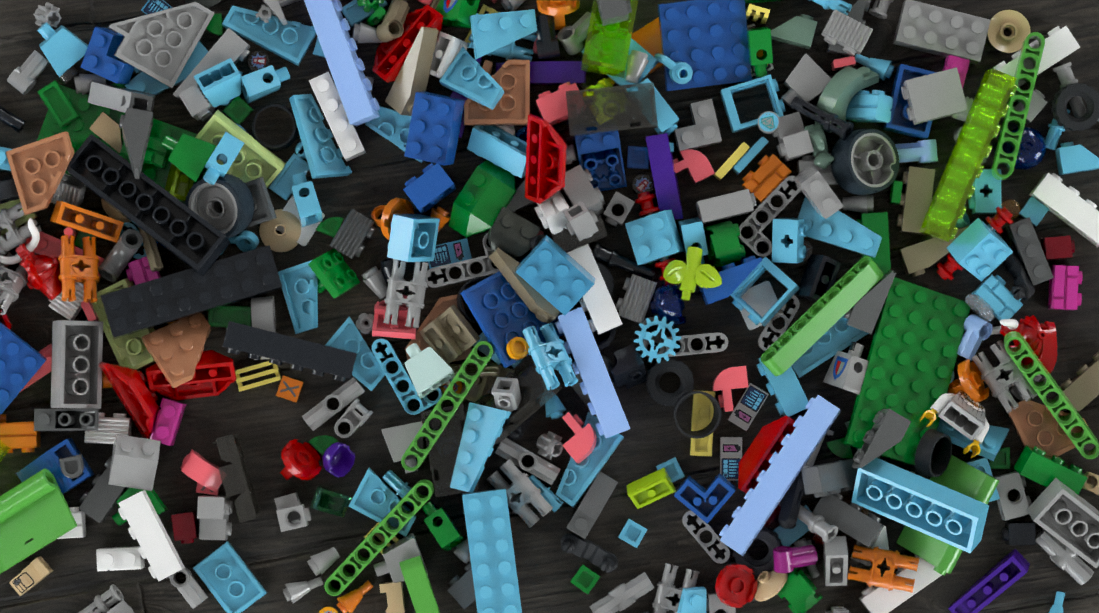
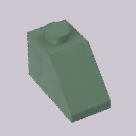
M801 14L800 17L796 16L771 30V39L809 49L813 41L817 21H814L812 16Z

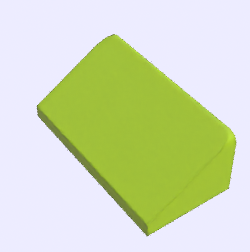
M171 163L165 190L176 199L185 201L194 181Z
M661 468L627 485V494L637 509L676 492L665 468Z

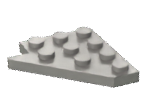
M192 2L110 24L109 28L125 36L114 56L168 87L173 88L212 19L214 12L197 2Z

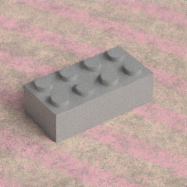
M905 0L902 4L893 44L942 57L953 55L968 59L970 64L977 65L981 61L991 20L914 0Z
M52 321L51 408L101 409L102 369L99 363L102 362L103 352L102 321Z
M1055 478L1027 508V511L1035 523L1093 567L1097 568L1099 566V510Z

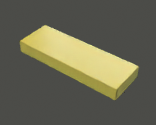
M702 391L712 395L715 398L714 391ZM693 394L691 431H699L707 427L711 422L714 408L708 397L703 394ZM713 433L704 438H691L690 455L712 457Z

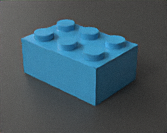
M547 235L516 269V273L564 316L595 284V278Z

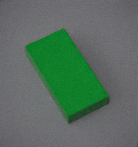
M56 80L37 91L61 129L80 117Z
M222 306L209 310L208 323L210 327L227 328L229 321L252 327L251 307Z

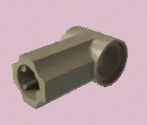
M392 0L382 24L376 28V36L381 42H389L402 36L404 31L403 24L410 9L408 3L404 0Z

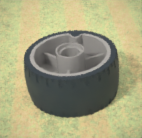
M876 129L852 131L845 141L839 139L833 147L831 156L834 157V161L831 163V171L834 179L842 189L851 194L867 195L877 193L888 188L896 179L895 177H897L899 169L898 151L891 138L882 131Z
M226 174L224 177L219 176L214 185L209 184L204 179L199 180L191 187L185 200V205L227 238L234 237L245 230L252 221L255 210L253 196L248 186L240 178Z

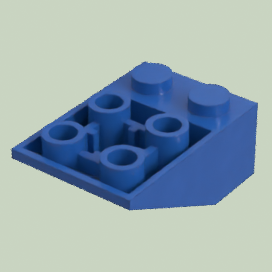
M615 118L599 125L598 121L572 125L579 165H581L583 170L588 169L593 178L590 182L593 188L598 187L600 191L627 187Z
M755 255L742 259L741 265L735 266V263H731L721 267L719 274L722 279V285L714 288H702L699 286L705 305L729 297L758 266L762 258L756 259Z
M72 438L65 439L16 473L21 482L46 468L55 477L63 495L95 475L83 455V473L77 478H67L63 475L59 459L81 455Z

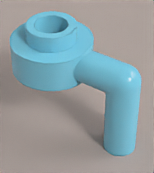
M660 53L654 55L657 62L664 64L670 69L669 75L674 82L685 84L691 80L693 71L689 64L681 61L674 62L668 56ZM684 69L685 75L680 77V71Z
M248 230L242 231L238 236L228 238L231 244H236L243 252L254 250L259 244L256 234Z

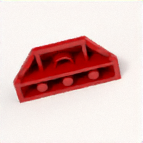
M428 4L421 9L408 13L403 24L404 31L402 36L389 42H382L377 48L372 71L387 83L395 81L421 27L436 28L439 30V35L442 28L443 15Z
M532 114L528 115L525 198L541 204L565 187L567 145L547 120Z
M213 350L203 351L200 361L195 368L193 379L175 388H172L157 363L146 369L149 389L154 392L157 391L173 400L218 396L231 383L236 381L233 359Z
M100 362L99 366L142 437L149 439L159 406L156 403V400H158L154 391L148 390L145 385L147 380L144 374L132 368Z
M786 415L762 427L739 462L738 489L746 494L750 488L755 489L759 483L756 481L762 470H768L771 465L769 460L775 451L779 453L783 445H781L784 437L787 434L791 435L795 430L793 426L795 421Z

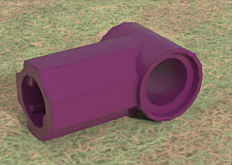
M807 545L795 548L779 546L774 548V571L777 573H789L794 568L816 565L818 556L815 546Z

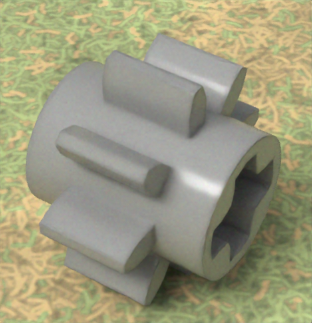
M46 2L45 6L38 5L33 14L37 20L35 24L42 26L47 22L51 27L57 28L60 19H62L58 13L60 8L53 6L49 2Z
M548 431L547 434H542L536 443L539 449L537 453L549 460L552 459V456H559L563 450V444L560 442L562 437L551 431Z

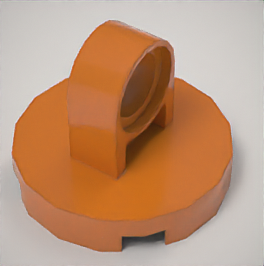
M536 0L539 12L554 16L555 30L564 28L565 15L575 12L580 6V0Z
M394 198L387 205L377 206L372 211L371 217L376 225L381 227L383 236L389 240L393 214H414V209L408 200Z
M967 359L958 365L959 378L949 384L948 393L956 395L959 391H963L975 402H981L988 398L989 387L985 388L984 380L981 379L982 373L974 361L970 363V359Z

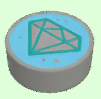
M771 111L762 113L758 118L759 129L765 134H772L777 131L780 124L777 114Z

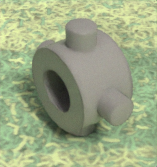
M264 4L261 5L259 12L256 13V18L259 17L265 23H269L274 13Z

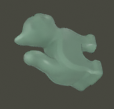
M812 124L806 126L805 131L808 130L814 150L812 152L815 157L814 165L826 169L834 161V157L828 153L823 125Z

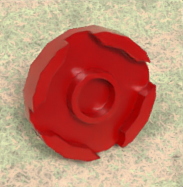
M298 439L289 441L282 449L281 457L286 467L280 474L287 481L292 476L302 480H310L321 471L322 466H319L318 462L321 458L309 443L304 442L302 444L297 442Z
M733 563L720 571L716 578L715 589L722 603L729 607L741 608L747 602L750 603L753 600L758 584L757 580L754 579L752 569L746 565Z

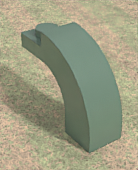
M850 66L843 68L828 82L819 98L817 107L829 114H837L838 118L846 122V111L851 99L860 90L878 83L879 74L865 66L857 70Z

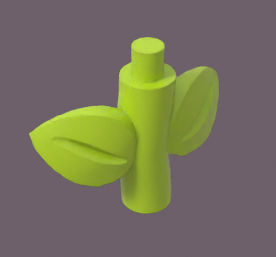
M688 247L686 263L681 260L671 261L663 273V277L667 282L671 284L681 283L679 290L682 291L681 299L690 300L691 293L695 292L696 285L702 288H714L722 285L721 276L716 268L710 264H701L703 250L698 247Z

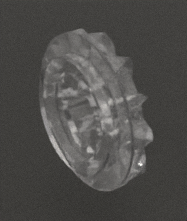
M968 294L965 297L966 303L982 319L991 321L995 317L993 309L976 294Z

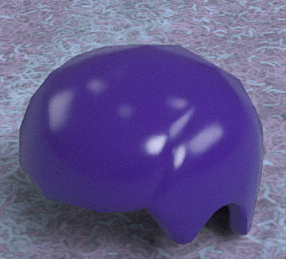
M342 442L333 443L323 454V467L333 476L343 477L354 465L355 453L349 449L348 445Z

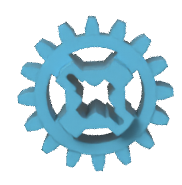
M654 316L653 322L647 318L646 325L639 324L642 330L635 331L639 339H635L634 343H639L640 345L636 348V351L642 350L641 357L649 356V362L656 358L657 363H660L662 357L669 361V354L676 355L673 349L680 348L676 341L680 340L681 337L675 334L679 331V328H672L673 321L667 324L666 317L659 321L658 317ZM658 325L656 331L652 333L646 332V329L650 326ZM665 328L670 331L672 340L667 339L664 333ZM661 330L660 338L663 339V343H658L654 350V340H651V338L656 336ZM643 339L649 342L651 346L649 351L644 347ZM663 346L669 348L665 353L657 354L659 348Z

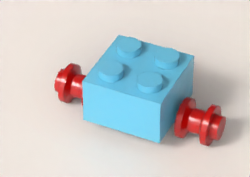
M646 191L638 194V199L634 200L642 208L639 216L646 217L625 223L637 264L644 265L660 259L662 262L656 263L655 267L661 268L662 275L659 277V280H664L666 284L669 282L663 277L664 270L671 261L676 260V258L669 259L668 257L684 252V248L672 210L658 212L660 210L659 207L654 206L653 203L656 195Z
M998 206L996 208L997 214L993 218L989 216L985 218L989 223L988 225L977 218L947 247L950 252L947 254L948 260L944 264L938 263L937 267L939 269L936 271L944 280L948 278L952 281L954 279L953 273L957 269L962 271L965 268L982 282L1013 253L1003 238L995 232L997 231L1001 234L1003 232L1002 226L1005 223H1013L1011 219L1013 214L1005 206L1002 209Z

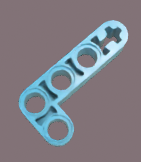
M377 339L373 342L372 352L407 413L416 415L438 403L443 395L440 387L437 388L439 397L436 400H429L427 395L420 399L410 376L392 344L386 339ZM378 344H387L385 349L387 355L392 353L394 357L382 362L381 359L385 358L382 352H377ZM391 361L397 362L399 366L398 371L393 374L387 371V364ZM401 380H406L409 383V389L404 393L400 392L397 388V384ZM411 399L419 401L420 407L417 411H411L408 408V402Z

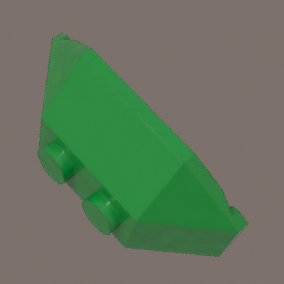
M488 160L477 166L453 203L449 227L466 238L489 230L501 208H506L517 192L515 176Z

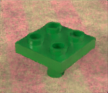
M334 248L308 264L318 277V293H322L327 289L334 299L360 283L356 273L349 268L343 256Z

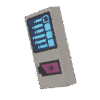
M749 383L728 420L747 431L769 394Z
M720 437V474L729 481H738L739 462L742 459V437Z

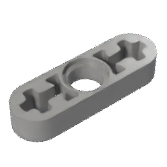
M795 295L790 298L794 300L795 308H789L786 313L790 314L789 319L786 315L777 313L761 332L758 338V346L763 351H766L771 346L764 347L765 342L762 341L763 337L768 338L771 333L767 332L768 327L773 332L780 333L778 337L773 335L771 341L774 343L786 331L800 306L799 300ZM786 304L781 308V311H784ZM775 317H782L784 319L785 325L782 329L774 328L772 322Z
M691 510L685 512L682 517V523L714 562L725 563L730 557L729 548L720 541L719 536L700 517L696 519V522L699 526L704 523L705 527L700 528L694 534L695 526L693 524L687 525L686 522H688V515L695 516L696 514ZM705 530L710 531L712 534V540L708 543H703L700 540V534ZM716 539L719 543L715 545L720 550L725 549L723 553L725 557L723 559L720 557L715 558L716 551L713 548L710 551L707 549V547L714 544Z

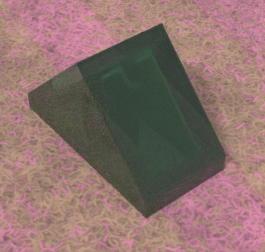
M318 486L310 508L344 518L351 497Z

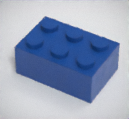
M900 64L897 67L890 96L893 98L892 109H890L891 119L890 122L884 123L883 130L924 140L929 137L932 120L914 125L913 120H909L907 115L909 104L908 100H904L901 87L904 86L903 82L906 80L937 72Z
M416 92L404 156L431 163H439L440 165L454 164L465 100L429 92Z
M431 163L422 170L424 174L419 178L414 176L405 183L406 187L403 189L422 215L456 189L454 183L439 163L436 165Z

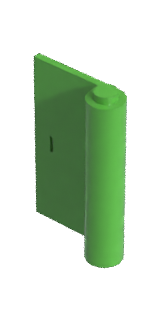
M952 454L944 473L939 477H931L929 479L985 504H988L999 483L998 479L976 469ZM906 525L896 542L935 566L933 570L944 576L946 573L951 574L963 551Z
M46 468L0 496V574L77 527L76 521L55 477Z

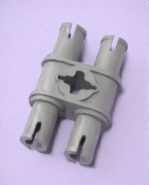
M21 202L9 209H1L0 254L6 255L8 251L25 243L26 239L32 236L28 223L20 228L15 225V220L24 216V211H20L22 208ZM33 219L34 224L37 225L38 222ZM38 226L37 229L39 232H41V227ZM7 228L8 232L5 235H2L1 231Z
M8 252L6 257H12L13 255ZM0 263V310L2 308L0 315L6 314L11 303L18 299L21 289L26 286L28 273L20 264L16 271L8 269L9 265Z
M393 259L391 277L387 279L386 298H384L387 305L383 323L389 324L390 316L392 315L391 325H397L399 306L406 305L408 312L405 326L411 327L412 319H414L413 328H419L421 309L425 307V291L428 288L425 281L429 264L423 262L420 271L421 263L415 262L413 279L408 282L404 279L407 262L401 261L398 268L399 260ZM405 288H409V292L413 293L408 295L407 299H404L403 294L399 293L404 291Z
M999 340L997 345L994 343L990 346V349L1000 361L999 366L993 367L983 351L978 353V356L972 357V361H974L982 373L981 379L986 382L992 392V396L998 398L1006 412L1010 413L1012 408L1015 410L1019 407L1008 391L1010 387L1016 386L1026 402L1038 394L1006 352L1003 341ZM1002 372L1005 375L1009 374L1007 381L1004 378L1000 380Z
M509 459L500 469L513 483L509 485L497 470L487 478V481L495 489L506 488L508 506L513 510L512 513L518 514L528 527L531 528L540 518L527 505L528 503H531L542 517L551 511L553 507L540 494L541 489H538L527 477L528 474L522 473Z
M665 563L661 582L657 583L658 588L655 600L652 602V607H654L653 613H666L669 610L677 613L679 602H675L672 605L671 600L666 597H673L676 593L680 599L683 588L696 587L700 572L686 568L682 587L675 588L674 581L679 566L672 565L671 569V564Z

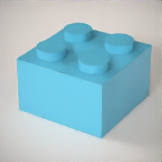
M393 214L387 257L405 262L434 261L440 219L422 214Z

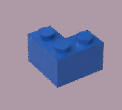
M95 27L80 68L117 84H129L135 67L114 56L125 36L108 28Z
M720 473L706 489L688 476L676 490L674 497L708 524L735 492L736 486Z

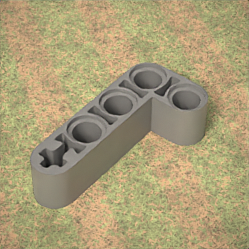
M788 176L739 226V241L758 258H764L772 252V243L762 233V230L801 191L796 184V191L792 189L786 196L782 193L789 186L787 181L789 183L795 182L793 178L796 176ZM773 196L781 198V207L777 208L771 204ZM761 211L767 215L765 223H759L756 220L757 212ZM743 227H748L752 230L751 238L746 239L742 237L741 229ZM759 242L766 243L768 250L765 254L757 251L756 246Z
M488 233L483 238L485 256L431 268L426 274L425 282L431 288H440L469 281L475 277L490 276L499 272L498 269L492 267V260L489 258L492 251L486 244ZM475 262H479L483 266L482 272L479 274H473L470 270L471 265ZM454 267H458L462 271L458 279H452L449 275L450 270ZM446 269L445 273L449 280L448 282H444V278L438 279L437 284L429 281L428 278L432 277L431 273L435 272L437 276L443 275L441 270Z
M649 317L651 321H654V317ZM661 330L656 336H652L651 340H654V343H663V339L660 338ZM718 332L680 336L681 339L677 341L680 343L681 349L675 356L724 351L728 346V338L725 334ZM716 336H719V339L724 341V344L720 345V349H717L716 345H709L710 350H706L707 342L705 337H709L708 341H714ZM694 338L702 341V348L699 351L691 348V341ZM643 339L644 347L647 349L649 342ZM663 346L659 348V352L657 354H663L669 348Z

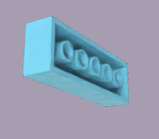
M875 458L864 467L858 468L851 501L968 553H971L982 539L989 505L878 458Z
M506 488L462 494L477 613H522Z

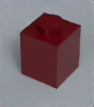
M1070 235L1040 239L1046 260L1073 257L1072 253H1075L1074 240H1071Z
M196 511L171 515L174 540H180L181 544L194 543V538L199 537Z

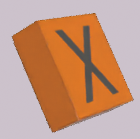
M283 375L276 396L297 403L304 382Z

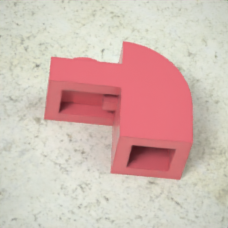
M687 149L680 151L679 154L682 160L679 161L678 158L673 160L675 174L687 169L694 184L715 174L707 157L697 150Z
M746 366L724 369L714 379L712 391L721 390L722 395H718V403L720 408H723V412L733 411L731 389L748 387Z
M568 412L562 418L575 435L562 446L575 462L579 464L593 452L597 436L595 429L590 423L583 428L584 422L577 414L573 416Z
M191 450L184 457L180 467L181 471L188 477L215 493L227 476L220 467L207 461L194 450Z

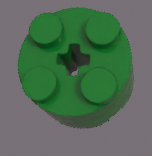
M729 220L703 227L704 231H707V236H705L708 248L707 257L709 260H714L715 264L712 265L713 267L720 268L731 263L741 262V258L745 257V249L739 243L740 229L737 223L732 224Z
M794 568L792 572L788 573L787 581L777 595L781 599L785 597L789 601L788 607L793 613H806L823 596L821 593L816 595L815 590L817 588L802 570L797 572V568Z

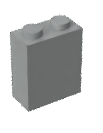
M957 67L906 80L903 82L904 86L901 87L904 100H908L909 108H907L908 118L910 121L913 120L914 125L963 113L968 110Z
M809 166L793 178L813 208L823 218H829L844 207L820 172L812 166Z
M749 189L701 200L695 206L698 217L704 225L749 214L754 210L753 207L756 206L754 193H750Z

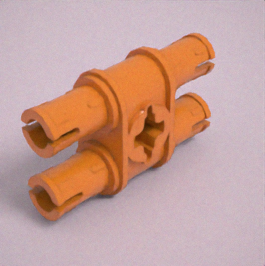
M68 235L61 236V255L58 257L60 275L58 278L62 283V301H67V298L68 302L76 300L75 282L84 284L83 301L88 303L90 299V303L97 302V283H99L100 277L98 276L99 258L96 255V238L91 237V240L90 236L82 238L83 256L76 255L74 251L75 237L70 235V239H68Z
M854 544L852 558L871 561L873 566L870 570L850 566L848 580L865 582L869 587L886 588L888 591L898 589L913 593L915 579L896 576L894 570L899 567L917 572L918 565L916 564L919 563L918 557L901 555L898 550L894 552L880 549L878 546L872 549ZM884 561H886V567L890 570H886L883 577H881L880 569L877 567H881Z

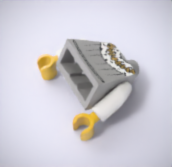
M959 391L956 395L954 393L942 394L930 407L931 410L923 413L920 421L924 417L928 418L930 423L926 427H929L936 420V414H939L938 417L971 441L973 440L971 444L963 449L964 454L968 453L970 449L972 450V459L980 453L979 444H982L989 430V423L985 417V408L972 400L963 391Z

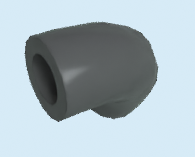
M128 229L123 232L118 242L98 267V272L103 278L111 282H115L142 245L143 238L138 231Z

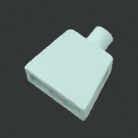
M413 343L406 348L410 359L404 364L420 399L455 377L452 368L431 347L421 351L417 343Z

